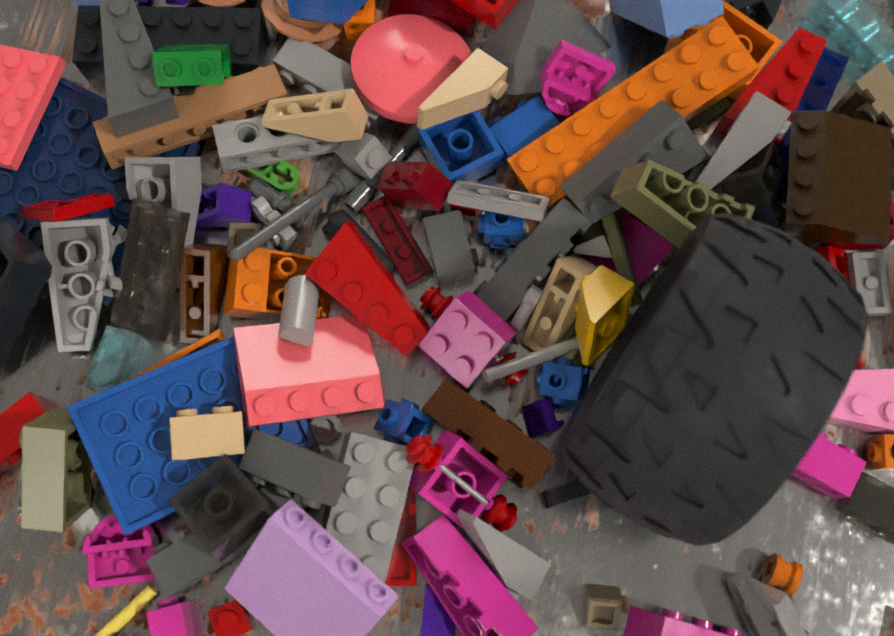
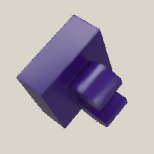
M545 398L522 407L530 438L541 437L555 432L565 424L564 420H556L554 410L560 408V404H554L551 398Z

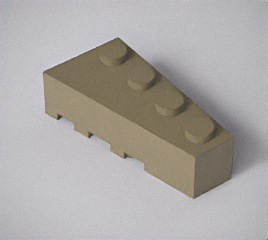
M882 60L856 81L831 111L891 128V172L894 174V75Z

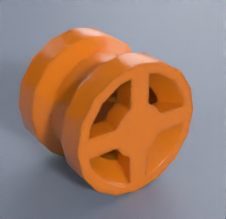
M773 553L765 564L762 583L772 587L776 586L781 591L787 593L788 596H792L801 583L803 566L795 561L789 563L784 560L783 556Z

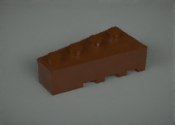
M445 378L421 409L422 413L434 419L433 422L443 430L446 429L464 439L508 476L507 480L525 494L531 491L556 456L550 453L541 443L534 439L532 440L522 433V429L508 419L504 420L497 415L495 408L482 399L478 401L469 395L470 390L462 386L456 379L452 383Z

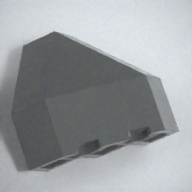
M519 0L496 31L485 25L482 33L484 38H486L482 51L508 68L506 77L508 86L504 94L513 95L542 91L540 84L541 70L561 39L602 58L601 53L612 47L570 0Z

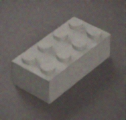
M349 432L344 436L338 461L351 466L336 507L326 505L321 526L385 583L414 464H409L406 461L407 446Z

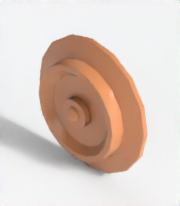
M287 0L261 1V10L269 24L275 30L292 39L305 42H322L338 36L344 29V24L291 18Z

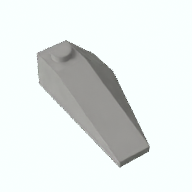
M756 91L749 98L727 131L726 137L716 148L708 164L703 168L694 183H703L710 190L768 145L774 137L780 140L791 124L787 120L791 111Z
M124 157L126 190L129 199L135 200L140 217L136 218L138 228L144 229L148 241L145 250L156 285L180 287V248L193 244L202 191L200 157Z

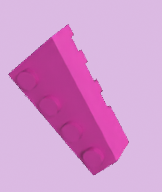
M445 514L431 520L401 543L463 636H531L539 629L459 533L457 526Z

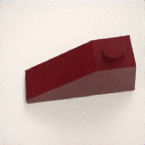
M390 0L387 18L404 14L433 18L448 25L460 36L473 38L477 19L450 0Z

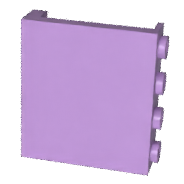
M292 499L268 519L224 588L275 636H366L399 597Z

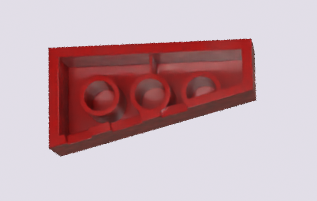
M798 28L723 115L713 131L726 137L727 131L749 98L756 91L787 110L795 111L827 43V39ZM791 114L787 118L788 121H791ZM783 136L780 140L774 137L759 152L769 156L780 144Z
M352 221L345 222L304 273L405 357L409 356L431 328Z

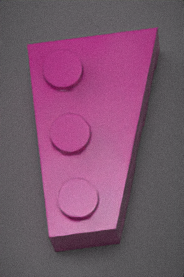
M630 605L623 636H742V631L721 625L720 632L712 630V622L692 617L691 623L682 621L684 615L682 613L662 608L661 614Z

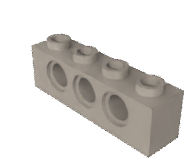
M263 114L238 121L227 120L221 124L212 125L223 174L270 165L271 163L275 164L283 160L290 161L335 152L344 142H329L265 128L261 124ZM276 134H284L283 136H280V137L274 136V135H276ZM249 139H250V140H253L252 142H249V143L243 142V141L249 140Z

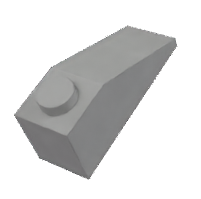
M460 509L457 516L479 557L515 600H517L520 594L532 601L552 564L479 518Z

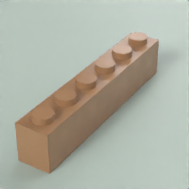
M275 64L267 67L256 68L239 76L227 77L222 85L199 86L192 91L172 95L180 118L117 138L108 116L92 123L103 153L111 169H115L125 165L124 157H152L214 136L212 125L221 124L227 120L238 121L260 114L264 115L269 100L286 98L288 94Z

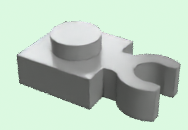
M260 196L251 203L254 207L251 211L265 226L281 216L277 210H272L263 196ZM289 225L269 239V241L275 246L279 244L286 252L295 245L297 233Z

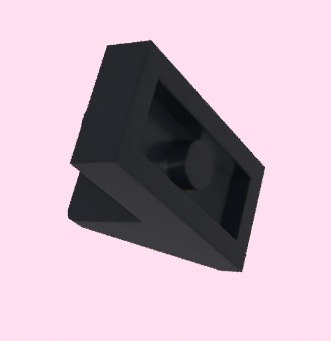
M730 0L729 5L748 18H755L757 24L768 31L776 17L782 0Z

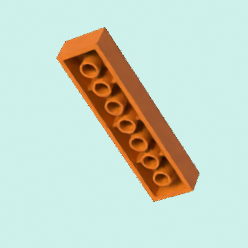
M720 16L507 159L508 167L525 193L550 198L546 216L562 198L567 201L570 200L560 188V185L660 100H663L682 115L685 122H688L750 81L759 66L723 16Z

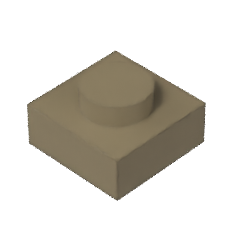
M230 223L227 253L229 254L234 247L263 228L262 224Z

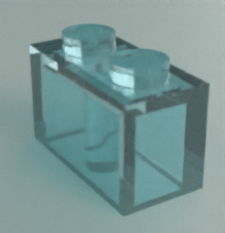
M107 325L82 388L98 394L136 376L149 342L138 334Z

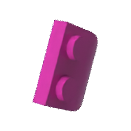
M561 39L541 70L540 84L547 107L556 114L572 116L573 112L581 110L599 98L598 94L616 71L615 64Z
M116 515L108 516L99 521V524L92 530L90 535L86 536L82 549V554H87L89 589L156 580L146 560L154 556L152 551L159 546V540L156 532L149 524L124 535Z

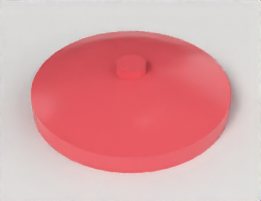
M414 14L391 16L371 25L356 41L351 55V78L357 94L373 111L393 121L417 124L418 107L471 55V52L466 42L456 31L436 19Z

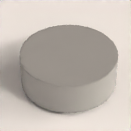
M336 416L314 418L309 423L312 435L319 445H333L342 435V424Z

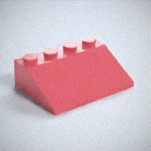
M350 315L316 319L314 340L309 347L279 338L280 323L233 328L245 428L371 411L384 407L380 374L367 326L357 316Z

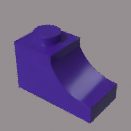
M222 182L202 189L196 228H229L230 223H250L252 192Z

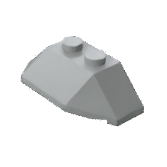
M729 572L725 574L752 636H811L807 630L803 629L798 617L801 614L797 603L791 596L788 597L787 593L742 573Z

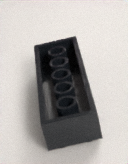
M78 5L72 62L85 78L105 79L100 6ZM136 6L154 51L165 45L229 44L232 76H239L256 68L265 67L267 25L261 8Z

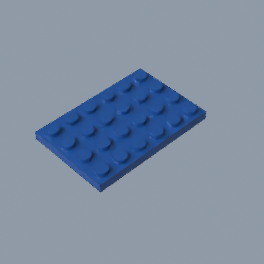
M234 336L67 406L124 535L251 475V473L239 468L244 454L171 461L169 418L176 417V411L198 409V415L212 414V408L233 406V412L242 411L245 451L254 429L275 435L305 448L317 444L306 420L245 428Z

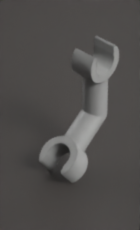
M109 223L113 256L116 246L125 241L128 232L127 229L119 225L117 232L112 236L115 227ZM110 260L103 296L113 297L112 289L122 290V281L119 277H115L112 260Z
M535 285L529 288L512 321L507 323L517 332V335L514 337L517 344L520 343L526 332L523 326L544 292Z

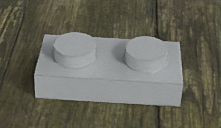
M852 252L847 256L850 283L861 293L868 316H887L891 314L892 309L884 252Z

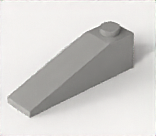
M86 217L70 218L59 222H40L44 254L53 267L48 283L58 352L90 351L94 344L112 256L109 218Z

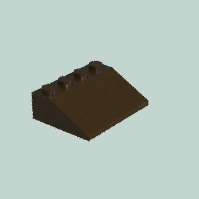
M792 111L785 233L799 242L889 245L891 128L829 111Z

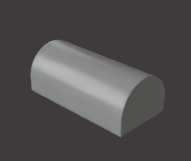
M306 275L294 276L285 285L278 337L309 347L314 340L320 286Z

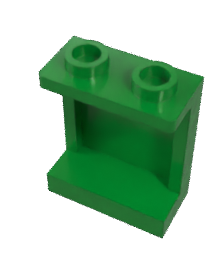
M229 44L165 45L152 52L155 83L159 87L222 85L224 77L232 76Z

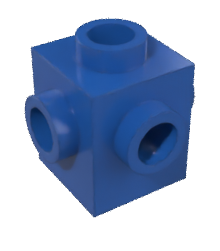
M485 211V214H479L478 233H484L483 244H490L493 248H507L509 245H518L522 241L524 218Z
M562 357L555 358L554 363L544 362L543 368L539 369L537 375V386L540 387L539 395L550 396L549 398H551L554 404L568 405L569 400L581 401L588 389L590 368L574 366L575 359Z
M402 398L400 403L387 399L373 429L385 435L384 441L408 445L416 436L427 434L434 419L418 411L420 406L407 399Z

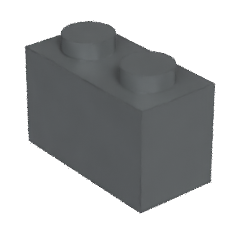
M460 210L423 218L424 232L438 286L474 278L475 267L480 266L476 248L470 249L468 238L472 237L469 220L462 219Z

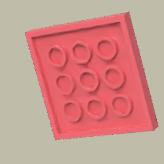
M0 45V167L14 171L18 170L67 65L61 57Z

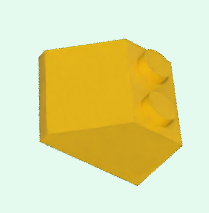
M600 265L592 274L587 273L578 286L580 296L575 307V312L577 313L575 330L582 363L586 366H589L625 329L635 283L603 265Z

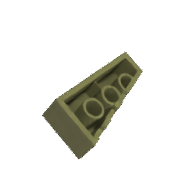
M651 160L624 168L611 194L612 199L677 248L682 246L693 230L709 214L727 212L743 219H751L755 207L747 203L740 204L735 202L732 196L710 191L708 186L703 183H692L684 179V175Z

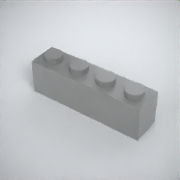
M289 37L273 59L282 82L289 86L294 84L300 87L306 95L352 88L356 92L351 78V65L311 42ZM357 94L368 114L365 129L371 128L379 132L388 118L373 111Z

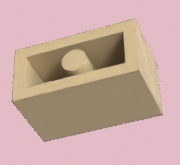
M233 406L212 408V414L198 415V409L176 411V417L169 418L171 461L245 453L242 411L233 412Z

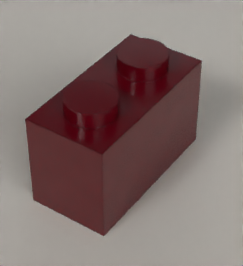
M390 162L382 171L381 180L376 188L401 208L440 211L454 183L429 162Z

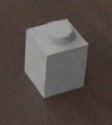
M363 132L362 139L344 141L335 151L353 173L370 180L392 158L374 135Z

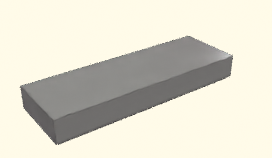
M456 180L448 192L447 203L542 222L548 210L550 198Z

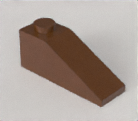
M195 243L180 248V343L193 344L216 330L227 279V245Z

